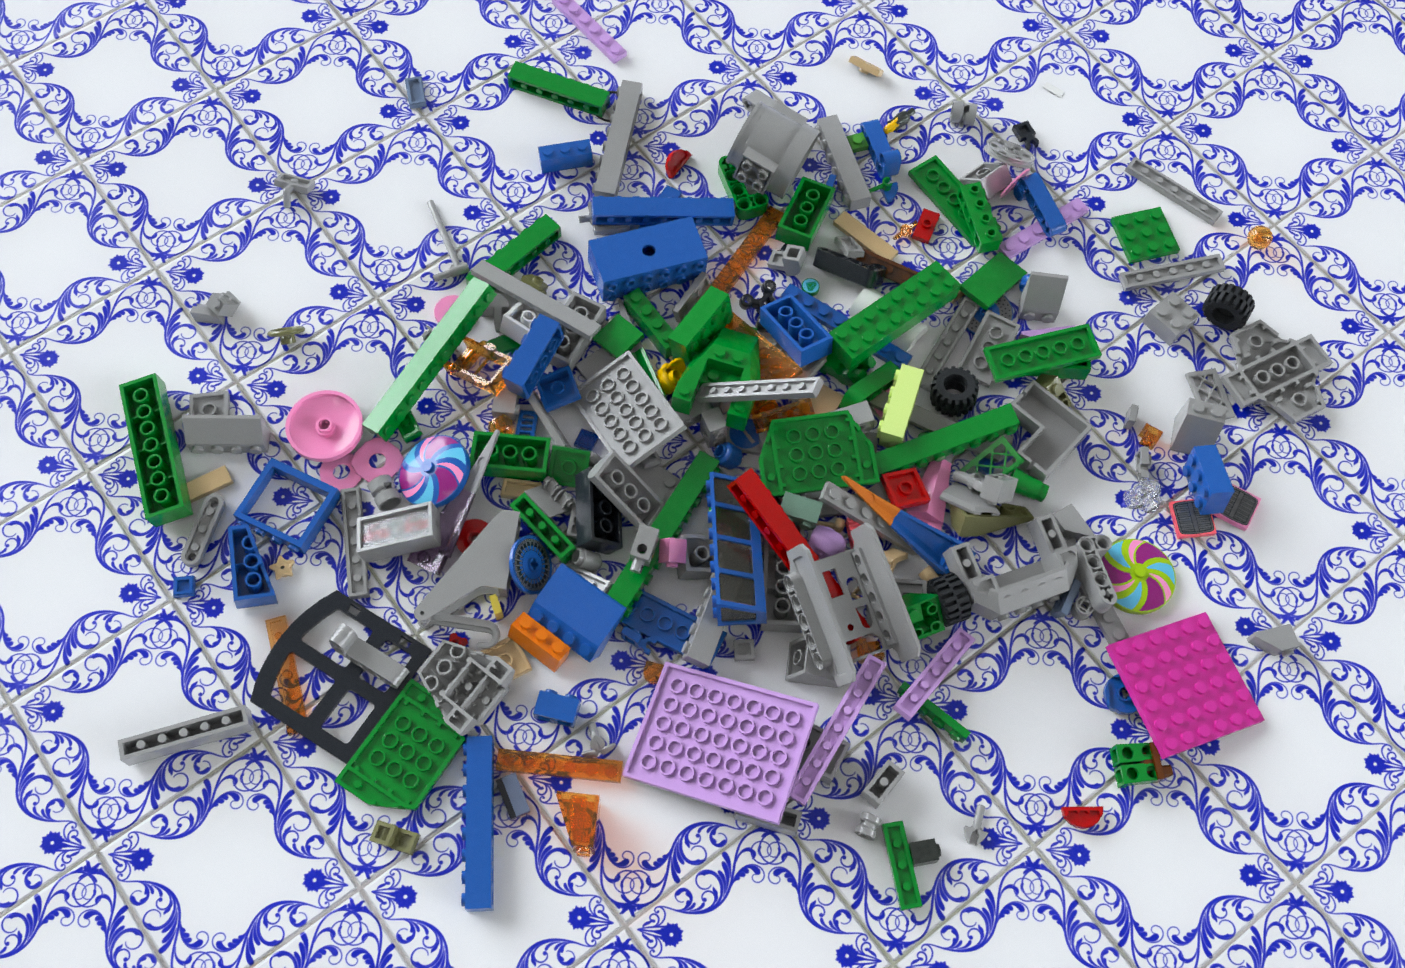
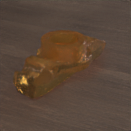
M915 220L910 225L903 224L900 227V232L893 237V240H897L902 236H910L913 228L917 226V221Z

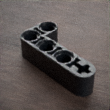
M817 247L813 266L867 288L882 286L887 267L876 263L866 264L853 258H847L843 254L824 247Z

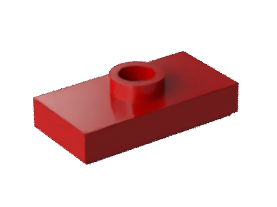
M924 208L912 239L929 244L940 214Z

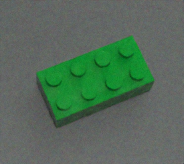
M803 176L777 227L775 240L805 247V251L808 252L832 204L836 188Z
M713 286L708 288L668 337L673 359L680 357L684 360L685 365L688 366L716 334L732 321L733 313L728 293Z
M474 431L470 453L471 468L494 432ZM500 433L483 476L544 482L549 473L552 453L551 438Z

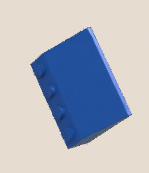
M561 563L533 602L528 615L590 663L602 654L627 608Z

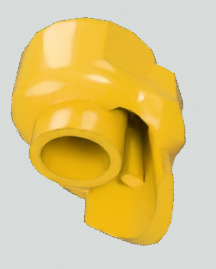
M680 357L672 360L670 363L663 364L657 371V377L666 395L674 392L680 377L686 369L685 362Z

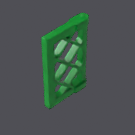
M1001 436L961 468L960 471L966 473L970 468L976 466V473H978V467L981 466L990 467L989 474H992V468L1003 469L1002 473L1008 475L1025 461L1007 439ZM1001 444L1006 447L1005 453L994 452V449ZM988 454H991L990 465L979 464V461ZM994 454L1005 455L1004 467L992 466ZM1007 456H1013L1016 459V462L1010 467H1006Z

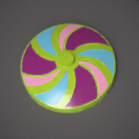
M1125 539L1112 544L1109 551L1101 558L1117 595V602L1113 605L1117 609L1135 615L1149 614L1159 610L1172 597L1176 585L1175 571L1169 558L1155 545L1143 540Z

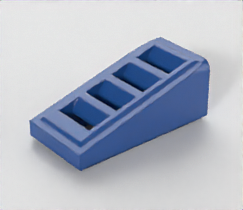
M520 410L516 435L530 434V436H536L539 416L535 411ZM524 416H533L534 419L524 418ZM523 422H531L533 424H523ZM522 428H529V429H531V431H530V430H522Z

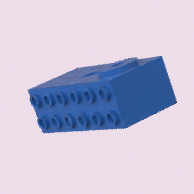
M692 216L588 240V263L602 302L614 301L637 288L643 293H647L658 288L664 289L671 285H680L694 280L701 272L706 273L708 255Z

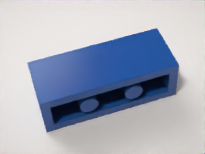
M589 139L538 147L542 174L593 166V154Z

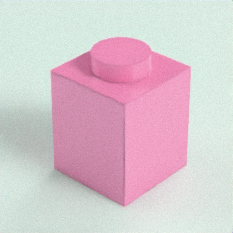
M678 538L660 539L659 563H665L666 567L678 568V564H685L687 540Z

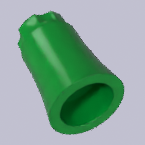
M1015 468L1009 476L1018 478L1015 494L1039 502L1045 499L1049 485L1026 474L1019 468Z

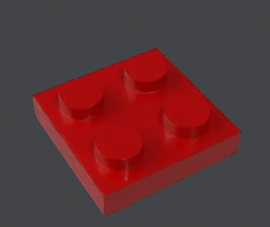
M916 467L882 474L879 478L891 504L899 509L928 504L931 500Z

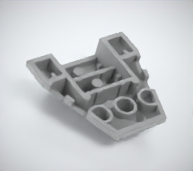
M443 639L417 673L427 691L431 693L435 700L436 707L440 709L444 716L445 723L459 735L463 736L469 733L475 726H481L510 690L508 685L513 680L515 669L500 657L490 656L478 650L474 651L466 646Z

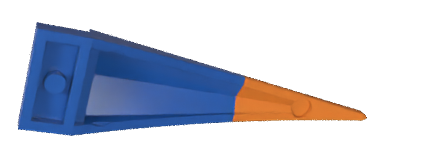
M841 476L842 480L937 574L944 575L950 573L942 553L950 547L962 544V541L899 509L847 476Z

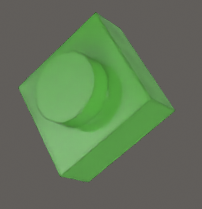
M863 132L847 136L853 153L868 150V143Z

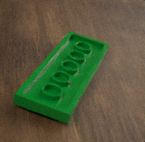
M936 155L909 170L908 176L968 243L975 247L957 199L959 186L963 184ZM997 223L998 231H1000L1001 226Z
M1089 323L984 347L983 350L995 383L1100 359L1102 356Z

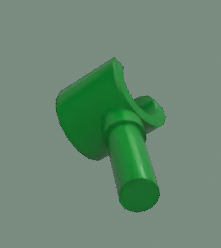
M885 177L882 184L870 188V193L881 189L889 191L893 184H888L890 177Z

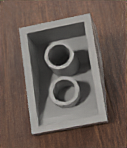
M1032 271L1019 299L1018 318L1027 321L1036 320L1044 323H1054L1059 314L1068 276Z

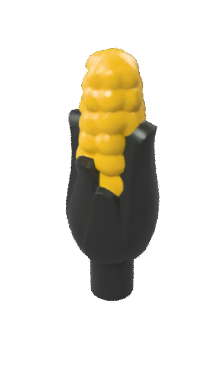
M914 108L902 111L887 121L888 124L883 128L884 133L897 132L899 128L906 125L910 121V117L916 113Z

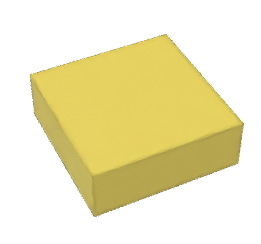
M497 595L489 596L496 620L503 619L504 616Z

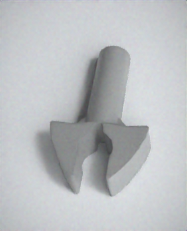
M977 805L973 825L971 827H964L967 843L970 842L971 834L976 831L978 836L976 845L981 843L988 834V832H984L981 828L985 812L984 805Z

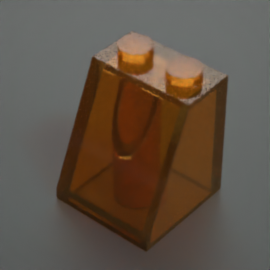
M557 791L556 796L573 852L577 853L579 857H590V854L595 855L601 809L600 795Z

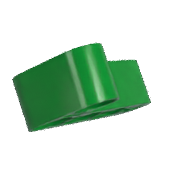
M727 156L721 157L719 159L718 175L728 198H733L736 217L740 220H748L766 214L769 202L768 196L765 193L749 195L744 183L733 178L736 170L735 166L726 163Z
M888 361L853 384L846 391L838 408H844L866 400L870 402L879 396L882 390L886 391L893 386L895 372L897 369L900 370V368L892 361Z

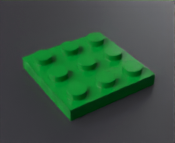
M1161 207L1115 216L1110 220L1129 264L1177 254L1180 251Z

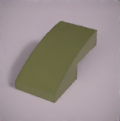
M377 820L369 841L413 856L421 835Z

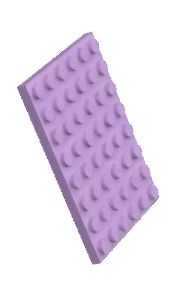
M665 662L622 776L779 825L819 709V704Z

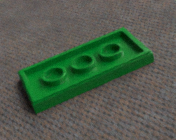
M999 252L961 284L960 291L987 311L1017 285L1028 272Z

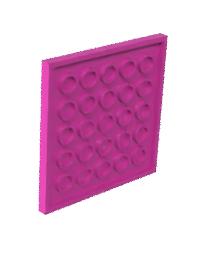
M1206 612L1109 644L1105 647L1162 760L1265 721Z

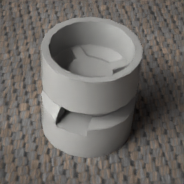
M954 100L949 122L956 124L963 122L964 125L973 126L978 104L967 103L964 105L963 101Z
M381 475L369 482L368 489L372 497L375 498L374 501L380 511L391 510L401 503L402 498L395 488L390 475Z

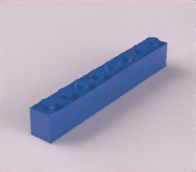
M597 196L592 197L591 204L592 225H657L692 216L696 226H732L735 218L733 198Z
M492 735L467 737V743H463V755L467 756L466 764H463V777H466V785H463L462 793L463 798H466V806L462 807V817L466 819V827H462V840H466V849H462V862H465V871H462L461 881L462 884H465V893L461 894V905L465 906L467 912L494 911V739Z

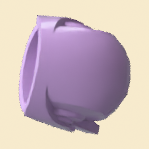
M818 525L811 534L809 546L819 556V559H823L844 552L849 541L835 530Z

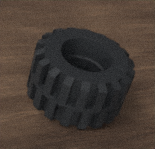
M1227 283L1217 284L1212 288L1202 305L1203 315L1207 317L1206 319L1212 322L1213 325L1221 329L1237 330L1243 328L1255 308V301L1252 299V295L1248 294V291L1243 290L1240 286Z
M951 366L950 369L946 367L943 371H938L937 375L933 377L930 391L931 404L935 406V410L941 411L942 415L949 414V417H953V415L961 417V414L966 415L968 411H972L979 391V382L975 380L976 376L970 374L971 371L968 369L965 371L963 367L956 368V366ZM955 389L960 391L961 393L952 394L947 390Z
M950 572L927 581V594H937L939 597L945 627L957 624L971 617L969 595L964 584L955 573Z

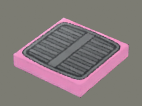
M1232 484L1235 492L1224 512L1212 515L1246 531L1261 498Z

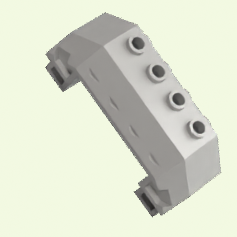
M1053 513L1038 517L1027 524L1041 557V560L995 577L994 574L983 577L968 542L950 547L942 553L949 571L959 577L967 590L971 602V612L989 621L998 619L999 622L1009 618L1010 613L1014 612L1015 615L1026 612L1027 607L1031 606L1032 609L1043 606L1044 601L1048 600L1049 603L1055 602L1060 599L1061 594L1070 590L1078 568L1076 545L1067 547Z

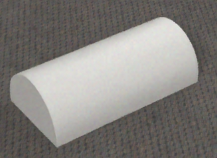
M865 287L852 303L848 314L853 317L884 295L874 288ZM920 322L890 343L908 353L924 336L928 327Z

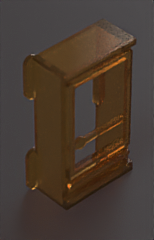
M465 337L463 339L467 346L465 351L454 363L447 361L443 367L448 374L459 377L497 396L505 387L502 372L506 366H509L512 357L497 351L494 344L485 340L479 343ZM480 356L486 358L474 373L468 371ZM489 360L501 365V368L490 381L477 375Z

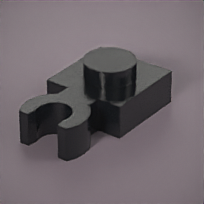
M1028 120L1013 125L1012 131L1019 142H1025V148L1028 151L1031 148V144L1036 148L1038 147L1039 140L1035 138L1036 132Z

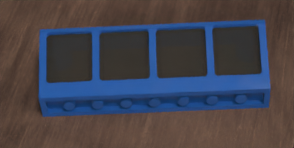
M709 472L710 480H706L707 508L711 507V511L708 512V523H712V528H708L709 540H713V544H709L710 556H714V561H710L711 573H715V578H711V588L716 590V595H712L713 618H717L718 626L767 624L760 531L727 488V485L738 477Z

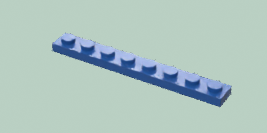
M791 283L780 296L782 298L792 294L820 324L830 330L835 329L850 319ZM889 343L873 354L885 363L892 361L899 368H901L902 364L908 365L913 357L892 343Z

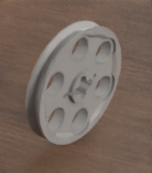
M989 138L984 146V150L988 155L1013 167L1028 169L1032 167V162L1035 161V156L1030 151L1004 139Z

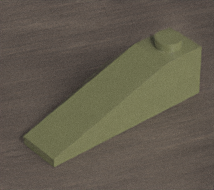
M1007 503L1001 506L995 505L1000 512L999 516H991V513L983 512L981 515H973L949 504L951 526L961 537L980 536L1030 522L1034 519V516L1026 507Z

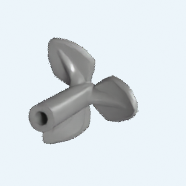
M589 723L590 747L592 750L584 751L581 755L593 758L597 757L599 753L605 755L612 751L616 743L605 746V741L599 736L596 723Z

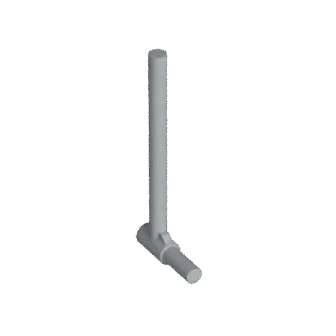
M429 200L427 205L453 263L449 270L433 275L434 281L437 282L470 272L467 263L459 261L433 200Z

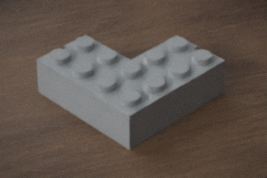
M1035 380L1011 402L1020 421L1019 425L1032 434L1017 451L1025 461L1018 467L1024 472L1028 470V475L1044 483L1086 438L1093 426ZM1014 457L1012 459L1013 463L1016 462V459Z

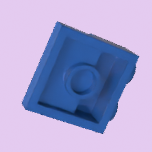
M569 365L560 367L549 374H543L536 385L547 413L582 399Z

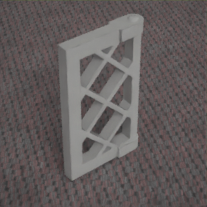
M1216 368L1185 374L1195 399L1202 400L1200 392L1207 396L1205 402H1208L1211 398L1218 402L1219 405L1227 407L1226 419L1235 417ZM1206 376H1211L1213 382L1205 379ZM1195 378L1201 381L1198 387L1193 380ZM1203 382L1213 387L1210 393L1200 388ZM1214 389H1217L1221 399L1212 395Z

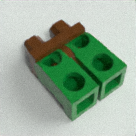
M1154 742L1116 744L1109 749L1113 767H1117L1114 769L1118 788L1158 783L1173 775L1171 765L1161 764L1160 759L1162 758Z

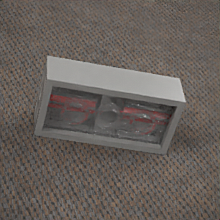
M432 501L357 518V553L366 563L441 546L440 512Z

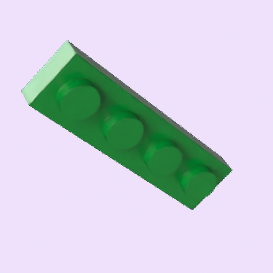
M906 681L902 683L897 691L900 698L911 686ZM929 699L917 711L923 716H928L936 727L947 731L950 738L956 742L960 741L963 743L971 733Z
M903 820L882 824L881 828L900 911L921 908V897Z

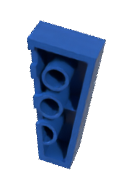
M249 525L229 526L228 538L233 598L236 608L242 609L278 604Z

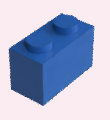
M546 689V691L540 690L533 712L534 718L574 728L581 706L580 700L571 694L563 696L551 689Z

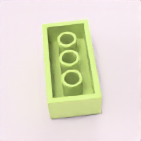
M902 364L900 370H896L893 386L890 388L889 398L883 410V417L877 429L878 445L890 448L903 443L921 386L923 369Z

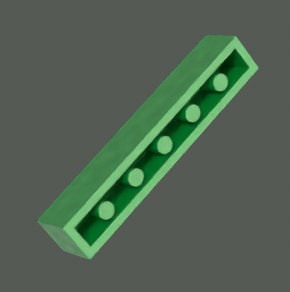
M515 61L507 76L510 88L595 116L603 117L610 104V93L605 89L581 83L572 78H566L526 63Z
M545 214L541 218L536 219L530 227L525 228L515 239H511L502 249H498L492 257L484 261L513 276L561 237V227ZM471 271L465 277L467 285L475 277L471 275Z

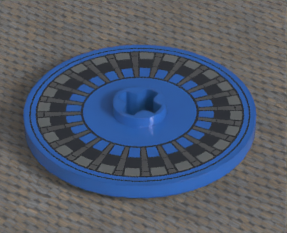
M533 535L522 536L514 542L509 556V568L512 579L523 593L528 595L540 594L552 575V561L546 545Z

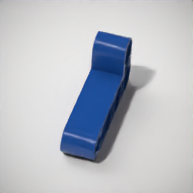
M875 119L860 123V131L863 132L868 143V151L879 177L882 179L898 175L902 162L901 154L898 149H891L880 121Z
M1035 172L1020 178L1013 189L1014 196L1017 201L1026 199L1045 235L1052 237L1067 230L1065 219L1040 175Z

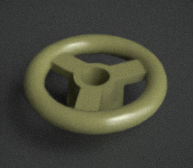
M291 326L270 330L267 335L269 337H280L281 345L296 343L294 334L304 332L305 327Z

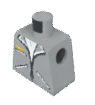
M640 523L630 552V560L633 561L630 571L641 574L644 565L650 566L660 539L659 529Z

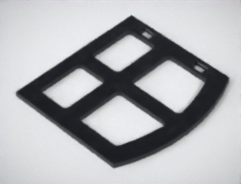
M336 590L308 608L280 636L260 669L250 702L347 765L410 679L415 676L419 668L432 653V650ZM350 606H353L361 612L355 616L348 610ZM339 610L372 631L366 643L380 650L385 642H390L409 654L411 659L405 666L409 673L397 689L390 686L386 692H381L360 678L364 671L363 668L351 661L346 667H342L303 642L302 638L323 619ZM401 638L411 643L408 648L399 644ZM290 654L297 655L335 680L334 684L308 717H303L271 695L277 677ZM353 691L373 704L374 709L348 743H343L323 730L322 725L347 692Z

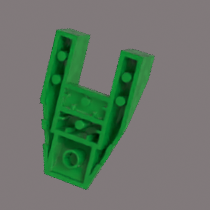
M723 327L688 364L680 377L672 395L671 407L674 411L689 415L695 397L703 383L760 380L759 337ZM755 400L732 401L727 412L726 426L744 431Z

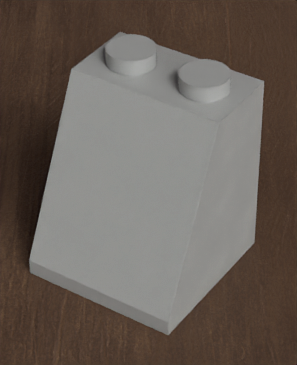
M1189 398L1174 419L1170 450L1189 455L1194 446L1214 445L1225 424L1227 407Z
M804 636L789 643L785 681L839 688L834 677L826 668L823 670L817 669ZM846 644L852 658L851 645Z

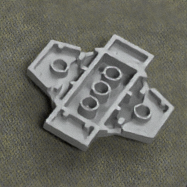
M1261 319L1232 332L1229 335V340L1236 358L1235 369L1222 376L1220 381L1241 409L1257 403L1270 406L1292 424H1295L1326 407L1318 385H1315V381L1319 371L1331 366L1333 361L1312 334L1297 341L1291 338L1284 340L1278 337V332Z

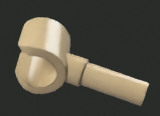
M836 518L835 523L818 521L817 526L822 525L830 527L836 532H841L845 527V520Z

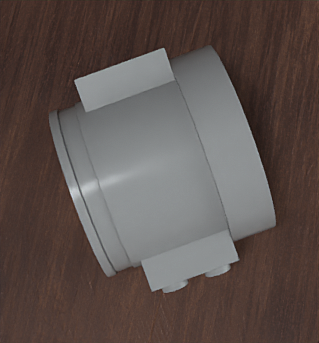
M759 101L738 133L728 153L726 163L736 168L733 178L761 194H764L767 190L783 199L809 156L820 131L808 125L806 117L778 101L774 108Z

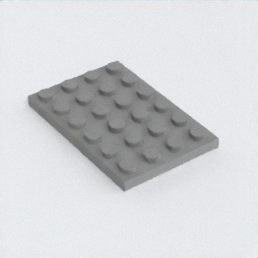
M629 350L578 386L582 399L574 403L609 453L615 450L631 468L687 429L686 425Z

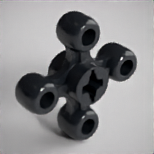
M766 280L761 286L763 296L760 299H754L752 295L744 294L739 300L740 307L744 310L754 308L760 315V307L764 306V303L768 304L775 301L772 294L776 290V283L773 280ZM759 317L755 327L757 331L764 333L767 330L760 324Z

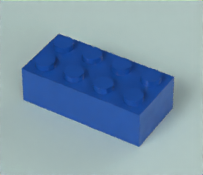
M788 294L760 307V324L800 368L832 353L833 337L792 294Z
M539 314L537 318L533 319L530 331L523 336L521 346L518 350L514 351L511 358L512 361L502 372V378L507 389L527 400L565 338L560 323L543 314Z

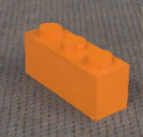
M525 612L510 626L508 637L554 673L567 660L571 647Z

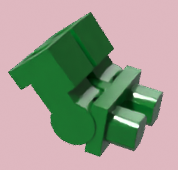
M831 353L826 357L827 362L820 368L819 372L831 375L843 385L852 386L867 376L866 371L868 368H874L876 361L870 356L849 371Z

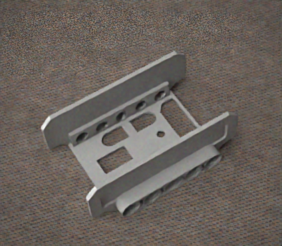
M868 522L851 530L854 541L853 549L814 561L811 551L803 543L787 551L790 561V574L784 576V586L815 666L819 670L826 668L834 677L838 687L856 681V668L853 662L868 656L866 654L852 660L846 642L871 633L879 638L882 649L869 653L871 655L893 648L898 653L902 663L920 657L921 645L876 530ZM832 569L835 571L843 595L833 599L822 574ZM851 577L857 581L863 596L862 598L852 600L846 584L848 578ZM864 605L867 606L872 619V626L870 628H865L862 625L856 608ZM849 624L853 625L852 631L848 630Z

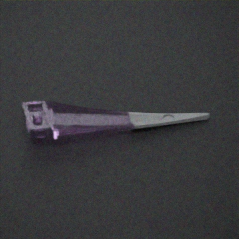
M498 429L494 431L484 450L471 468L469 478L463 490L454 500L446 504L440 512L441 546L410 553L407 561L434 574L441 575L448 558L451 559L500 434Z

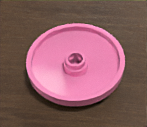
M323 390L306 395L292 407L286 419L285 431L290 445L300 456L315 462H329L344 457L357 446L363 435L364 426L362 423L364 419L359 406L352 398L338 391Z

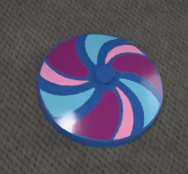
M447 435L431 436L417 443L405 456L400 467L399 487L403 496L413 505L432 501L436 508L442 507L454 500L465 487L470 475L471 462L468 451L459 441Z

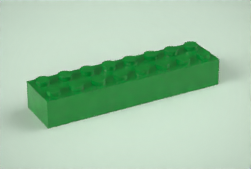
M935 261L830 331L829 334L833 337V355L850 371L955 299L961 284L938 261Z
M156 373L120 384L119 390L145 519L153 526L158 527L193 515L165 382Z

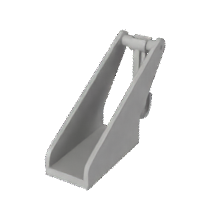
M511 510L498 512L414 610V616L421 628L428 629L437 625L491 634L492 640L490 642L477 643V647L482 649L491 648L498 643L500 630L494 622L451 614L482 595L496 594L497 596L508 598L512 577L509 568V556L514 542L519 538L521 528L520 512Z

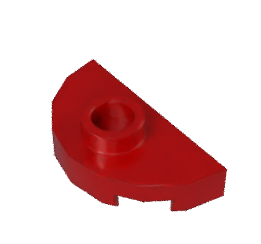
M679 149L672 151L668 155L665 168L669 179L673 178L692 156L689 151Z
M1104 806L1061 807L1060 809L1062 816L1070 825L1075 828L1086 829L1093 827L1099 822L1103 815Z

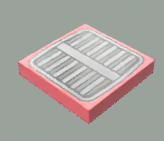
M1194 499L1169 502L1168 505L1177 539L1214 536L1217 533L1212 514L1200 515L1198 508L1195 507Z

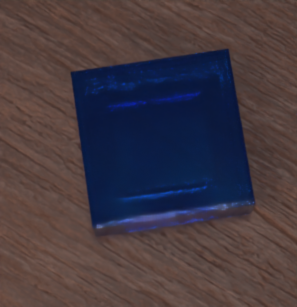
M582 428L574 442V447L592 452L599 437L597 434Z

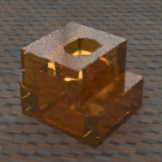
M1146 423L1138 435L1142 438L1139 444L1152 450L1163 434V431Z

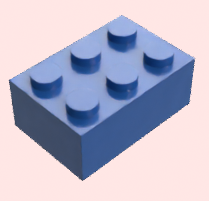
M1216 444L1194 446L1188 455L1182 471L1184 477L1187 478L1189 491L1193 494L1195 507L1198 508L1200 515L1223 513L1235 491Z

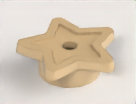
M280 555L277 563L270 565L269 569L275 572L276 580H279L281 577H292V566L295 561L285 560Z

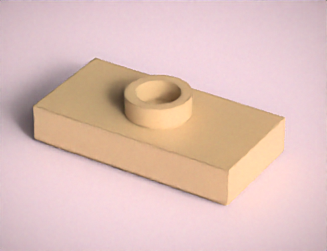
M851 56L848 61L860 67L859 71L867 75L871 73L877 77H882L884 71L858 56Z

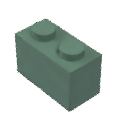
M785 491L781 506L789 519L803 530L809 531L816 528L823 502Z

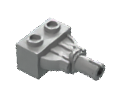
M955 470L953 474L954 481L966 484L971 491H980V498L986 499L985 502L991 505L1012 501L1018 478L1003 473L985 475V478L980 477L979 473L968 474L960 470Z

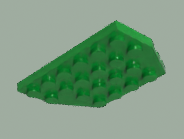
M848 410L774 419L771 421L758 464L761 481L770 490L774 498L784 496L785 491L796 495L819 492L823 490L824 484L828 481L841 489L849 488L850 486L842 480L841 476H847L861 486L879 484L880 479L874 446L870 439L868 440L861 431L858 423L853 420Z
M411 678L335 779V783L369 806L416 811L463 747L466 739L445 723L444 716L440 709L436 707L431 693Z

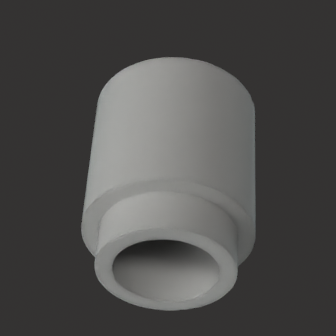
M581 548L576 549L572 555V563L584 570L596 572L602 566L601 555L596 552Z

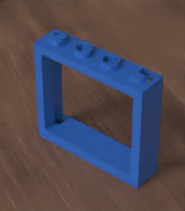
M271 458L233 516L237 520V524H248L258 536H267L277 545L284 544L293 553L300 552L306 554L340 501L341 493L339 489ZM275 473L326 497L299 540L247 516Z

